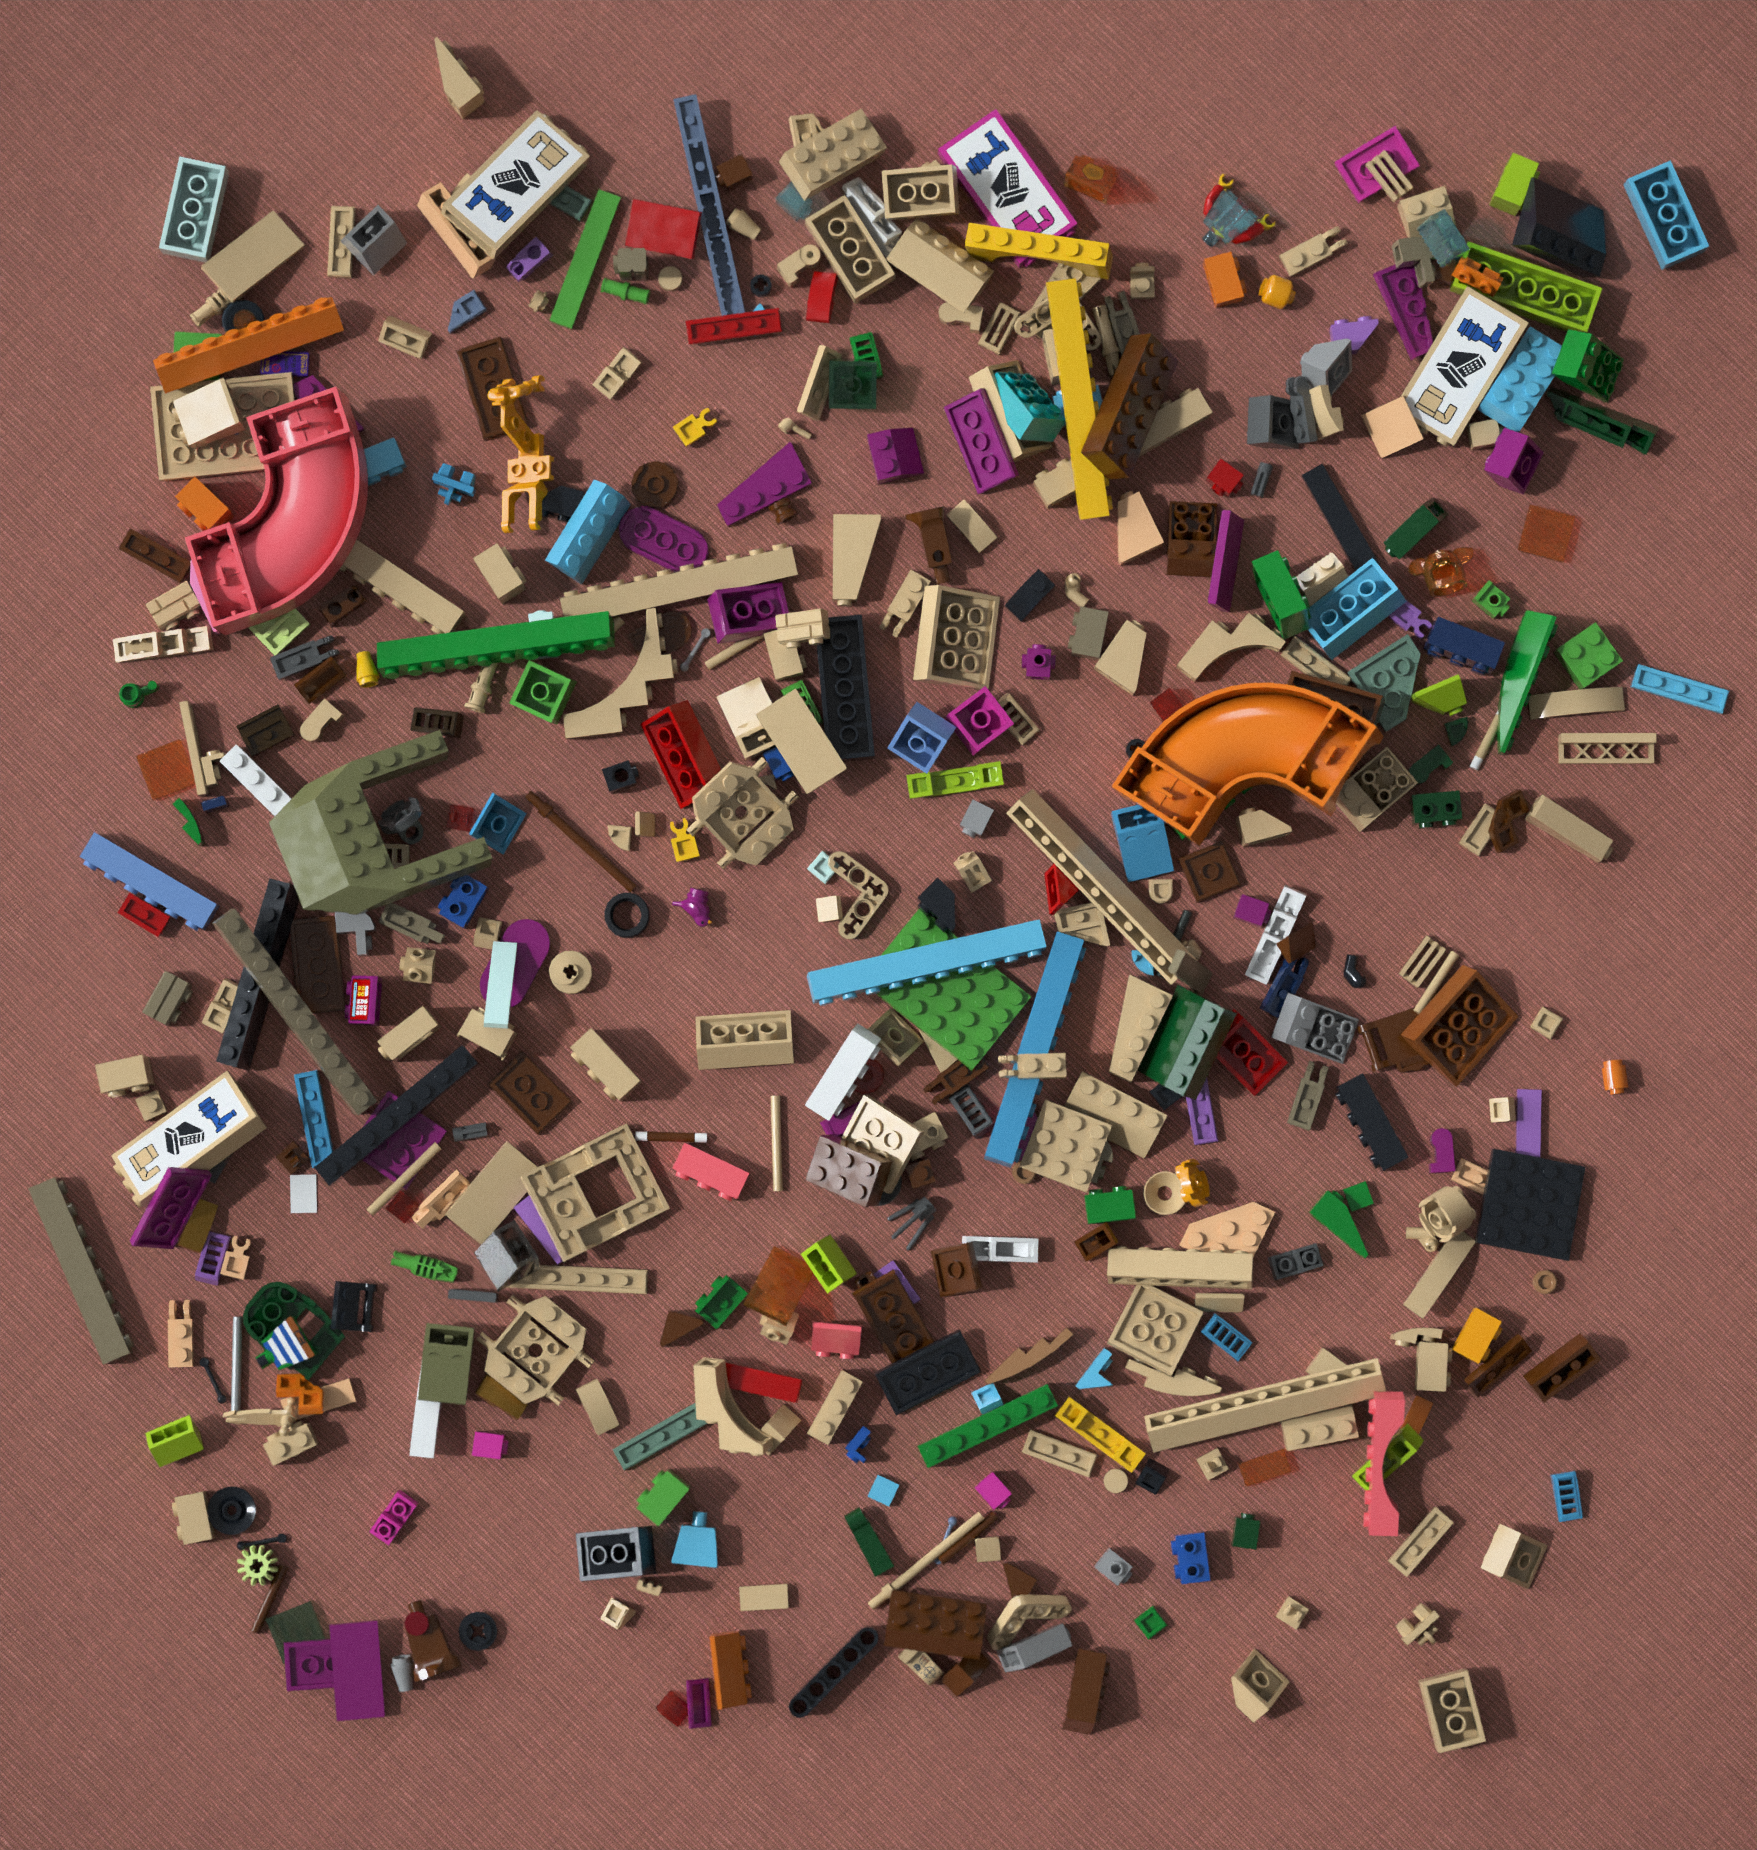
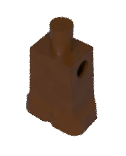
M943 506L906 514V520L915 523L919 528L927 567H933L936 583L950 582L947 564L952 563L944 527Z
M421 1600L407 1604L410 1613L419 1611L426 1615ZM436 1614L427 1616L429 1628L424 1634L414 1636L406 1631L415 1664L413 1672L415 1682L463 1666L459 1657L452 1652Z

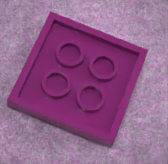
M387 1091L365 1125L399 1097ZM420 1113L363 1161L395 1182L434 1142L439 1145L448 1131ZM416 1173L402 1188L407 1190L416 1178V1176L418 1175V1173Z

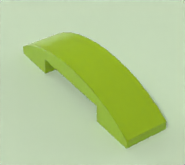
M1001 761L928 772L927 774L924 772L906 775L910 799L956 794L1004 785Z

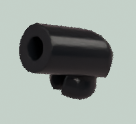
M1347 954L1343 972L1344 978L1353 988H1364L1367 980L1356 969L1358 956Z

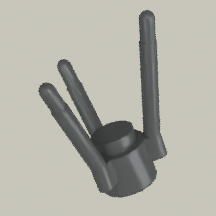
M925 1197L920 1201L918 1199L914 1200L910 1205L887 1218L888 1221H892L913 1209L912 1213L914 1215L891 1236L892 1239L897 1238L917 1219L921 1222L924 1220L906 1247L908 1251L911 1250L927 1225L935 1218L933 1214L937 1210Z

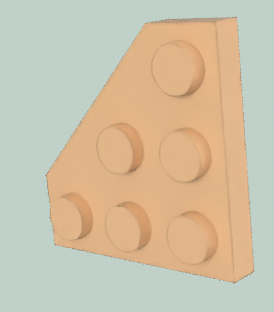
M1251 1202L1189 1224L1179 1246L1187 1250L1197 1249L1200 1252H1210L1211 1250H1222L1224 1253L1246 1251L1248 1254H1253L1254 1257L1275 1212L1255 1202Z

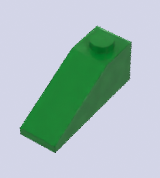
M1335 1190L1332 1192L1325 1191L1308 1213L1358 1255L1366 1258L1368 1256L1367 1250L1347 1206L1343 1203L1344 1198Z

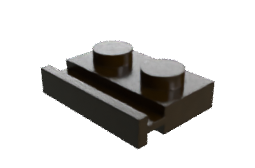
M278 704L236 726L252 757L295 736Z

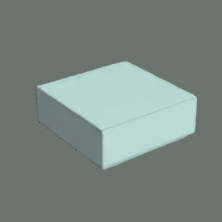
M821 851L807 870L826 884L835 872L828 866L829 856ZM835 862V868L840 866L837 862Z

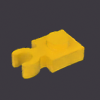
M709 408L702 410L699 418L696 419L691 414L673 426L674 431L686 448L706 435L703 430L704 427H713L717 423L716 418L712 421L704 419L705 415L710 413Z
M685 818L682 819L684 823L682 829H676L674 822H670L671 830L677 835L676 838L671 839L677 863L700 857L695 836L692 837L686 833L688 822Z

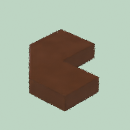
M1520 789L1507 794L1497 802L1488 830L1496 853H1502L1519 843L1511 821L1530 811Z

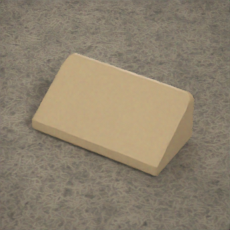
M388 316L384 321L378 342L422 359L432 333L395 317Z
M1195 1294V1308L1203 1312L1243 1311V1294Z

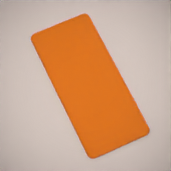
M1416 1396L1401 1429L1408 1423L1419 1434L1433 1403L1420 1396Z

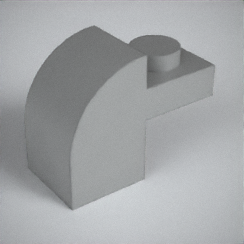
M335 912L336 933H356L357 955L369 956V950L373 949L372 936H368L367 932L377 931L373 919L365 912L358 915Z

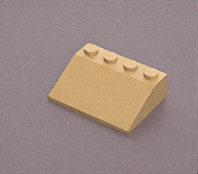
M942 585L925 586L913 680L981 690L986 686L989 690L1000 597Z

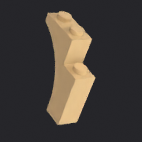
M1248 613L1231 635L1228 633L1229 628L1220 621L1215 623L1212 620L1177 664L1176 668L1195 682L1210 664L1230 652L1245 648H1264L1279 652L1286 641L1283 640L1277 629L1273 628L1270 630L1264 625L1265 620L1255 613L1253 616Z
M703 1357L694 1364L696 1419L705 1420L709 1424L718 1423L720 1449L729 1450L730 1453L748 1452L753 1456L765 1454L773 1446V1437L754 1426L737 1406L727 1380L726 1360Z

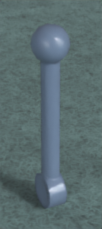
M954 1516L948 1519L949 1525L944 1539L951 1534L953 1526L957 1524V1518ZM938 1558L934 1560L936 1564H941Z

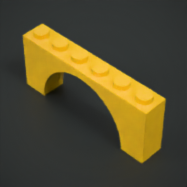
M974 223L968 224L965 248L968 254L977 260L993 262L995 258L1003 256L1032 257L1073 267L1088 277L1110 278L1113 254L1109 243Z

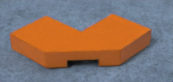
M300 1373L277 1374V1398L299 1397V1415L323 1414V1389L317 1385L314 1386Z

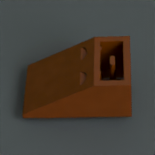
M1169 502L1166 575L1212 577L1216 552L1217 503Z

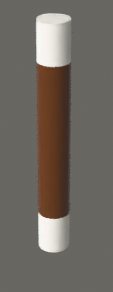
M636 1131L635 1141L707 1143V1133Z

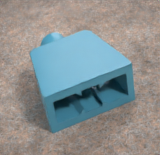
M693 1511L692 1525H681L672 1563L718 1567L716 1528L706 1527L707 1512Z

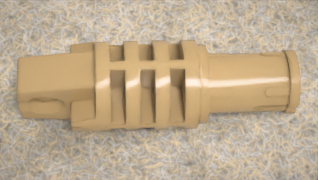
M220 289L217 290V293H213L212 297L206 298V303L201 308L190 314L193 322L198 327L214 315H221L222 311L231 303Z

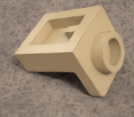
M1137 263L1135 267L1130 268L1131 299L1155 298L1154 266H1149V263Z
M219 750L209 751L205 753L206 757L201 758L207 786L211 788L219 786L218 779H221L219 766H214V762H219L226 754L224 752L220 753Z
M974 851L960 855L957 861L953 863L971 893L992 881Z

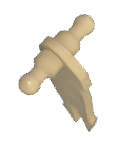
M289 1397L287 1399V1406L283 1410H234L223 1413V1417H228L226 1418L228 1423L240 1425L241 1423L277 1425L281 1427L280 1435L287 1436L289 1427L292 1426L297 1417L295 1414L296 1410L294 1409L296 1398Z

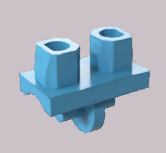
M443 463L438 474H433L432 480L435 484L449 488L448 490L440 488L438 495L444 496V504L450 505L452 500L457 502L462 500V495L456 494L455 491L474 498L476 492L474 488L475 474L463 471L460 482L452 479L455 467Z

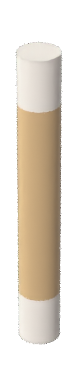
M1498 711L1469 766L1477 771L1497 734Z

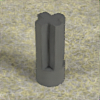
M1260 462L1251 495L1263 498L1273 470L1272 465Z
M486 1122L453 1128L454 1141L459 1142L487 1137Z

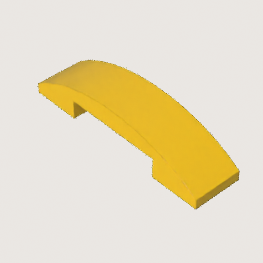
M1070 1397L1067 1398L1055 1415L1131 1473L1146 1454Z

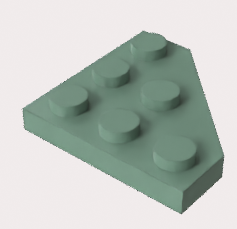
M1408 634L1347 672L1357 689L1379 694L1385 698L1379 724L1385 733L1407 718L1421 655Z

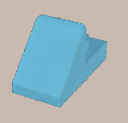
M1103 1348L1075 1386L1078 1389L1113 1385L1098 1374L1100 1370L1105 1372L1113 1360L1110 1359L1112 1353Z

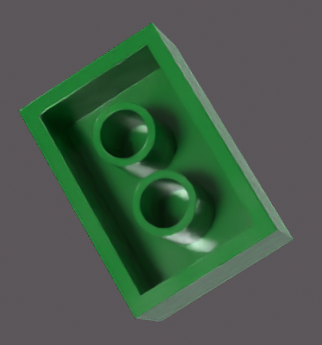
M1277 550L1253 560L1252 567L1255 583L1283 640L1310 629L1309 619H1311V615L1308 610L1310 605L1306 596H1301L1299 592L1300 585L1295 576L1291 577L1289 572L1291 568L1287 558L1281 557Z

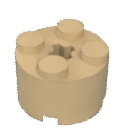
M1458 1186L1443 1187L1422 1200L1419 1204V1208L1421 1207L1422 1210L1419 1218L1424 1229L1432 1237L1438 1236L1441 1238L1439 1240L1441 1242H1447L1468 1229L1476 1218L1474 1209L1469 1206L1462 1190Z

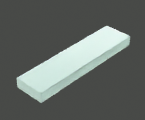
M493 941L484 1027L508 1029L517 943Z

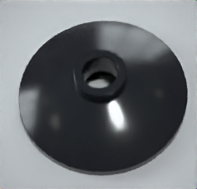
M234 1486L222 1488L209 1501L207 1509L208 1518L212 1526L219 1532L228 1535L239 1534L248 1529L253 1523L256 1515L255 1502L252 1496L242 1488ZM235 1506L237 1509L236 1514L230 1515L228 1507Z

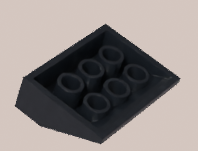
M1531 177L1512 245L1580 277H1600L1606 257L1604 210Z

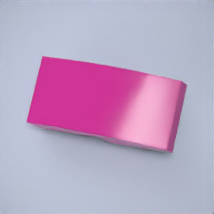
M399 1489L369 1532L389 1546L419 1503Z

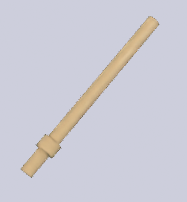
M978 1511L891 1584L887 1583L881 1588L882 1591L868 1602L869 1606L875 1610L884 1601L890 1600L892 1590L898 1591L983 1521L985 1519L983 1515Z

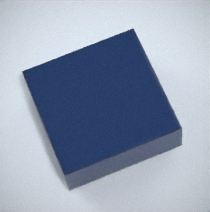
M224 796L201 803L203 811L206 813L229 807L228 799Z

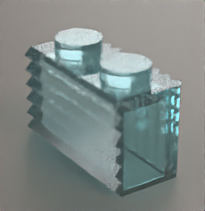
M1445 209L1430 216L1417 228V231L1420 232L1419 235H1422V239L1425 240L1424 243H1427V247L1430 248L1429 251H1432V255L1435 256L1434 259H1437V263L1440 264L1439 267L1443 268L1456 261L1470 249Z

